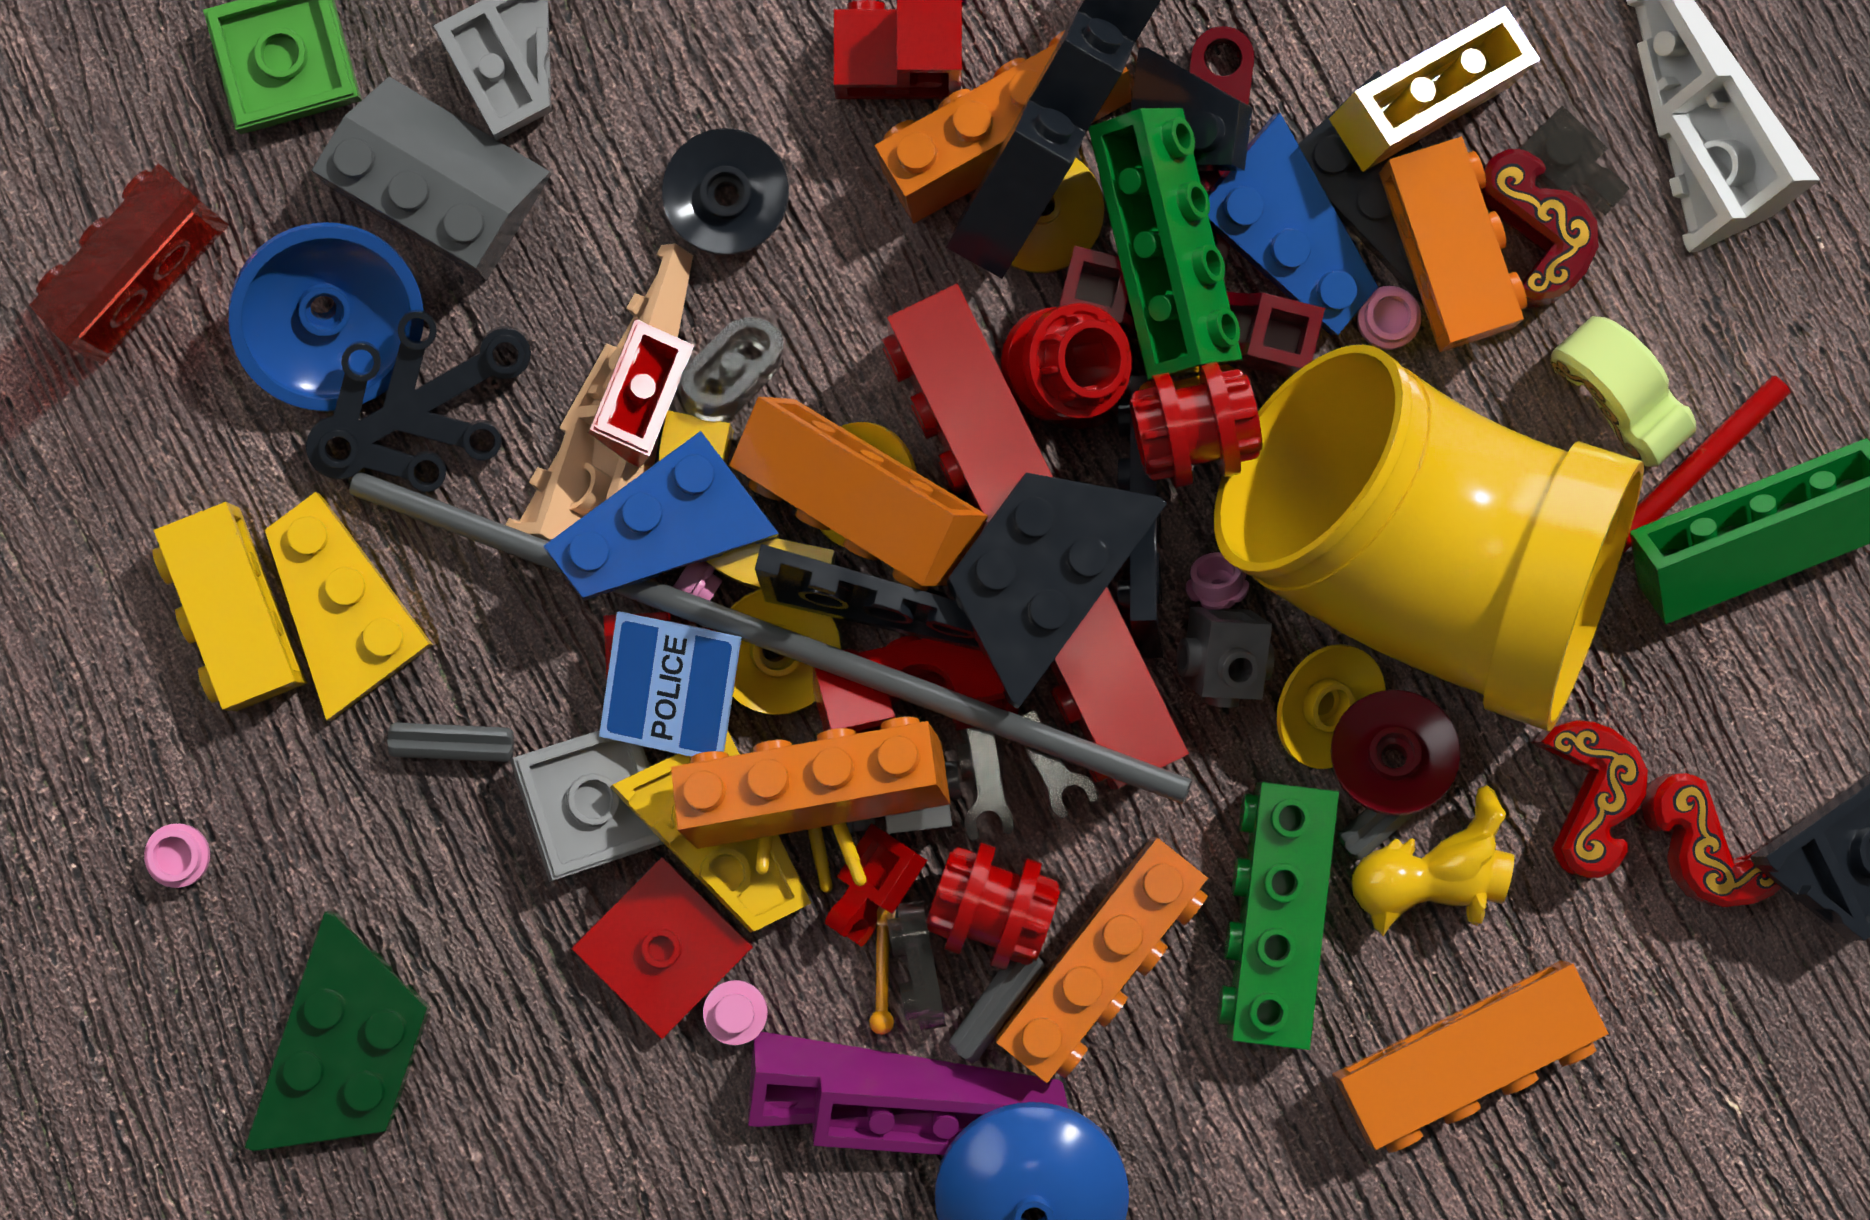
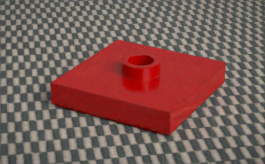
M661 857L571 949L663 1039L754 946L665 857Z

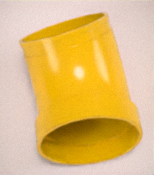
M1362 344L1341 347L1308 363L1284 382L1258 411L1263 449L1260 451L1258 458L1241 462V474L1229 477L1222 476L1214 509V532L1220 552L1230 564L1240 571L1252 576L1273 593L1337 631L1411 667L1483 694L1485 710L1546 731H1551L1560 718L1572 693L1606 606L1638 503L1644 474V463L1580 441L1575 442L1569 451H1565L1515 432L1489 420L1441 393L1410 370L1403 368L1398 361L1386 352L1374 346Z

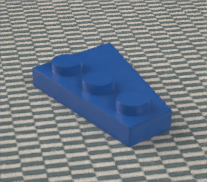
M1281 113L1273 114L1248 144L1245 171H1225L1208 191L1207 194L1210 201L1208 216L1211 228L1291 300L1325 308L1321 327L1330 335H1339L1378 286Z
M700 431L546 543L544 550L581 599L585 601L658 577L659 574L696 562L701 563L722 556L723 553L777 538L779 533Z

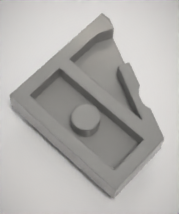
M481 0L434 25L440 40L496 141L552 112L548 0Z

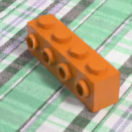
M1064 31L1060 32L1050 41L1048 48L1028 59L1020 57L1005 63L995 72L993 79L973 90L961 89L950 94L939 104L936 111L920 120H906L898 123L887 131L881 142L874 145L882 172L913 224L978 187L1036 85ZM1126 65L1093 122L1132 101L1129 70Z
M758 396L729 464L730 467L750 478L748 486L754 492L772 500L787 501L797 508L795 516L799 520L821 530L832 529L845 538L843 546L847 550L869 560L880 559L894 568L892 573L894 579L906 586L922 591H927L929 586H948L946 583L947 578L978 538L988 515L795 399Z
M915 717L889 719L881 723V729L857 734L855 730L848 728L831 729L819 733L817 741L792 745L787 740L765 741L756 744L751 753L729 756L728 753L721 751L703 752L692 756L690 764L671 767L677 830L697 849L950 805L942 742L928 721L920 722Z
M1151 837L994 1037L996 1043L1046 1083L1050 1081L1056 1072L1065 1079L1088 1050V1047L1080 1042L1096 1021L1105 1028L1127 1001L1128 996L1120 990L1135 971H1138L1145 977L1163 956L1168 946L1160 939L1174 921L1177 920L1185 926L1201 908L1208 895L1200 890V888L1207 881L1208 877L1159 838Z
M1560 960L1332 1073L1366 1143L1375 1150L1385 1146L1388 1153H1393L1419 1141L1423 1137L1420 1128L1443 1117L1446 1124H1451L1474 1114L1481 1108L1478 1099L1498 1089H1501L1503 1095H1510L1527 1088L1538 1081L1539 1077L1536 1070L1556 1060L1564 1067L1587 1058L1597 1050L1593 1042L1609 1033L1575 965Z

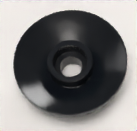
M719 128L705 131L692 137L675 152L664 174L662 199L670 223L686 242L708 253L733 255L756 248L770 238L777 230L787 210L789 184L782 161L765 141L743 130ZM732 186L738 190L739 198L735 204L725 207L716 202L715 196L721 187Z

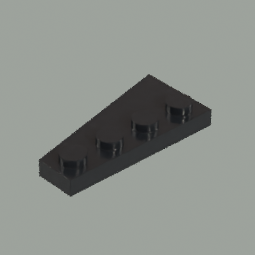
M761 544L755 572L765 602L981 651L972 633L973 627L965 612L959 608L956 600L950 599L940 591L930 588L927 591H922Z

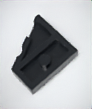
M1147 47L1139 48L1131 111L1140 108H1183L1185 119L1189 123L1195 138L1193 153L1197 170L1245 171L1253 108L1173 63L1159 53Z

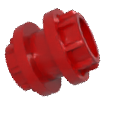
M1084 303L1039 309L1025 315L1010 330L1004 342L1001 355L1002 375L1017 405L1031 416L1048 421L1089 418L1104 413L1114 406L1123 395L1128 385L1132 368L1130 345L1122 327L1103 309ZM1065 355L1067 359V368L1065 364Z
M1212 362L1199 366L1200 384L1175 389L1169 372L1152 375L1150 388L1134 391L1132 399H1130V411L1145 475H1148L1153 481L1171 478L1174 487L1178 488L1192 485V465L1216 460L1221 475L1229 477L1241 474V462L1257 459L1260 451L1263 449L1262 433L1253 390L1246 374H1243L1239 369L1222 372L1219 364Z
M980 842L977 852L957 847L950 851L928 913L925 924H927L929 932L947 938L944 950L960 954L966 938L994 947L990 965L1002 970L1007 969L1010 960L1024 965H1030L1033 961L1036 962L1058 902L1061 890L1058 882L1040 875L1042 863L1026 858L1020 874H1016L991 865L996 850L994 846Z

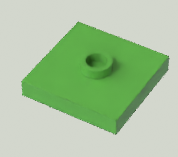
M236 0L203 10L234 126L240 135L362 101L334 0Z

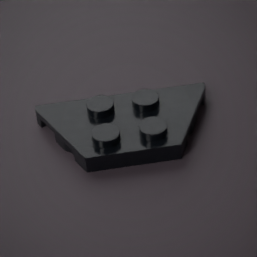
M1027 472L1022 476L946 580L959 608L965 612L973 627L972 633L983 655L988 656L1005 691L1003 693L1009 704L1016 709L1021 706L1166 506V501L1157 496Z
M1870 774L1750 857L1755 867L1847 941H1865L1870 937Z

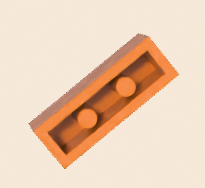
M1461 136L1389 159L1379 172L1439 353L1513 329L1524 320L1521 310L1527 307V298L1519 275L1516 272L1509 273L1501 249L1506 248V235L1498 214L1495 211L1488 213L1480 189L1485 188L1486 178L1478 154L1475 151H1467Z

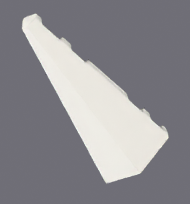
M1626 0L1627 5L1635 7L1643 41L1637 43L1658 135L1667 140L1675 177L1669 179L1673 197L1681 199L1688 233L1682 235L1688 252L1703 250L1774 216L1820 181L1817 174L1694 0Z

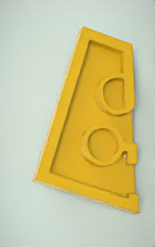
M313 493L265 529L326 721L334 720L433 646L320 493Z
M727 730L724 752L728 753L729 756L740 755ZM676 754L610 786L623 802L750 933L811 904L779 835L773 836L768 872L766 874H759L756 871L758 838L697 849L677 830L671 767L690 764L691 756Z

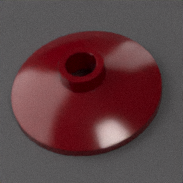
M1404 690L1375 692L1351 705L1341 716L1335 727L1330 750L1332 768L1343 790L1361 806L1380 814L1393 816L1417 813L1439 801L1447 793L1455 780L1461 754L1456 729L1446 713L1431 700ZM1387 750H1398L1404 755L1406 762L1399 768H1390L1384 764L1382 754Z

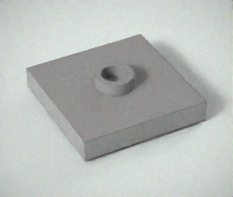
M599 730L510 759L549 882L664 844L610 788L611 785L649 767L643 746L599 737Z

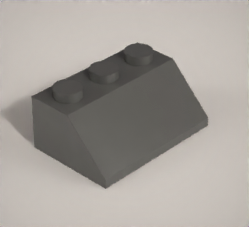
M390 76L344 116L311 170L329 188L486 281L552 175L547 169L498 140L496 141L493 137Z

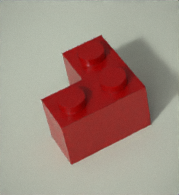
M857 0L849 2L847 9H834L835 99H945L950 94L961 90L962 0H897V9H885V4L880 1Z

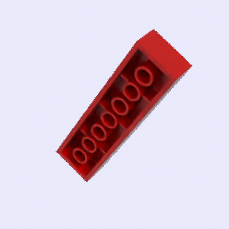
M958 283L888 316V336L881 339L884 345L882 350L898 383L909 378L916 392L915 395L910 397L912 402L910 407L924 437L927 440L937 435L945 451L938 455L940 459L938 464L952 494L957 496L965 492L970 504L988 515L982 528L983 531L1026 472L1048 477L1053 476ZM1106 587L1050 664L1059 683V686L1053 688L1050 693L1065 724L1069 725L1077 721L1086 740L1161 768L1188 755L1189 752ZM1087 769L1095 783L1106 779L1110 789H1119L1127 785V783Z

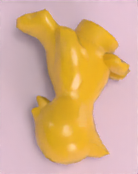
M1488 785L1478 788L1475 799V817L1467 828L1444 839L1422 858L1413 856L1415 839L1410 838L1406 843L1402 844L1399 839L1395 838L1384 848L1373 851L1360 861L1352 875L1353 896L1361 908L1371 915L1374 928L1382 936L1385 935L1401 914L1419 903L1432 901L1450 906H1466L1468 922L1476 926L1483 922L1487 901L1499 904L1504 903L1512 878L1514 854L1495 850V836L1506 818V812L1500 805L1495 790Z

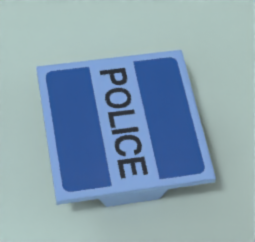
M617 612L599 737L691 757L709 751L724 752L742 637L686 624Z

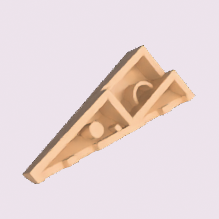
M676 243L661 245L656 254L662 260L658 274L645 296L634 293L626 308L634 317L617 347L606 343L560 426L565 435L558 453L548 470L537 467L529 481L536 489L534 496L520 521L509 518L505 524L506 526L550 541L655 464L661 429L649 458L641 468L628 463L590 435L588 431L634 320H640L678 338L693 255Z

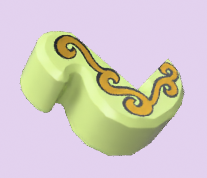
M1591 316L1553 350L1551 364L1555 373L1577 386L1584 385L1624 449L1634 459L1642 461L1644 466L1658 467L1695 434L1696 420L1688 406L1681 404L1670 392L1669 379L1661 364L1636 336L1615 321L1605 317Z

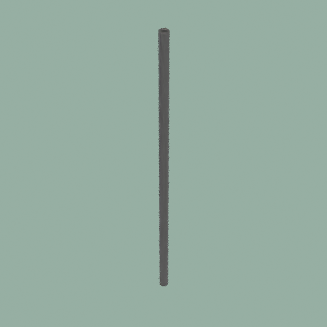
M360 471L352 478L349 493L352 496L562 573L544 550V545L549 542L547 540ZM649 579L612 591L613 593L715 631L740 636L742 641L1178 803L1184 804L1191 787L1192 779L658 581Z

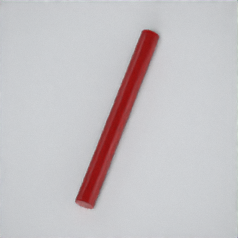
M1772 375L1636 506L1630 531L1663 517L1791 393L1789 387L1780 378ZM1630 532L1623 554L1632 546Z

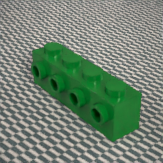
M1140 108L1090 126L1088 129L1148 380H1151L1152 375L1169 372L1171 377L1194 374L1199 372L1200 365L1217 362L1221 366L1242 360L1238 342L1240 327L1235 314L1230 308L1223 279L1225 264L1220 251L1215 245L1208 216L1210 201L1205 188L1200 182L1193 153L1195 138L1189 123L1185 119L1183 108Z
M1865 438L1631 530L1630 536L1638 586L1663 622L1668 624L1870 544V441Z
M1256 782L1254 795H1243L1239 831L1249 833L1247 858H1236L1232 881V895L1242 897L1239 922L1229 921L1225 942V960L1235 961L1232 986L1222 985L1217 1015L1218 1024L1227 1025L1226 1036L1232 1041L1310 1050L1339 791Z

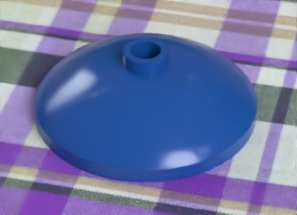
M329 222L311 223L288 229L274 236L248 258L236 277L231 290L228 304V325L236 356L242 367L257 385L270 395L290 405L310 410L331 411L336 408L345 374L341 364L342 356L345 349L354 342L366 341L373 344L381 356L380 369L372 379L367 381L362 404L388 390L401 342L398 336L399 321L405 313L411 310H423V303L417 282L410 268L388 243L366 230L351 225ZM320 296H327L334 300V305L328 312L317 313L311 309L312 302ZM414 318L406 323L405 333L409 339L421 341L423 319ZM356 350L349 356V364L354 371L364 373L373 367L374 359L368 351Z
M1042 1102L1006 1105L985 1113L972 1121L954 1138L941 1160L935 1183V1206L938 1220H1027L1022 1214L1025 1210L1033 1207L1040 1208L1045 1212L1044 1216L1039 1220H1126L1129 1205V1188L1125 1167L1118 1150L1110 1138L1100 1127L1080 1113L1059 1105Z

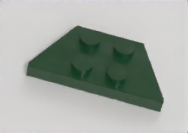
M332 911L324 912L245 1145L246 1149L258 1151L386 1132L391 1127L431 1006L410 985H405L393 973L392 967L375 950H371L345 924L346 921L338 913Z

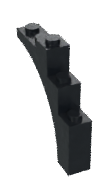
M1081 0L1007 137L960 216L946 248L1003 279L1072 166L1088 128L1123 73L1136 40L1161 0Z

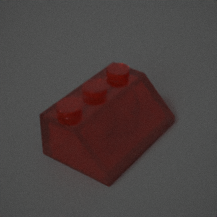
M159 163L151 172L144 170L127 184L122 193L124 201L108 219L101 217L85 230L79 240L80 250L65 266L63 264L56 265L43 276L36 287V292L39 295L29 304L32 310L64 344L101 365L107 361L229 226L226 221Z

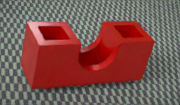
M917 636L901 637L893 640L886 647L863 652L852 649L844 650L1018 715L1019 707L1016 709L1008 703L1003 693L1005 689L988 656L983 655L982 651L926 638L921 639ZM813 667V693L824 731L838 728L853 729L856 734L881 729V723L895 718L892 706L899 700L898 698ZM953 719L956 731L974 727Z

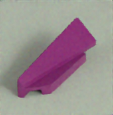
M762 1031L753 1039L748 1126L763 1127L813 1123V1146L944 1155L954 1138L967 1125L994 1109L1025 1102H1042L1068 1108L1064 1085L1058 1079L1051 1078L1046 1083L1040 1077Z

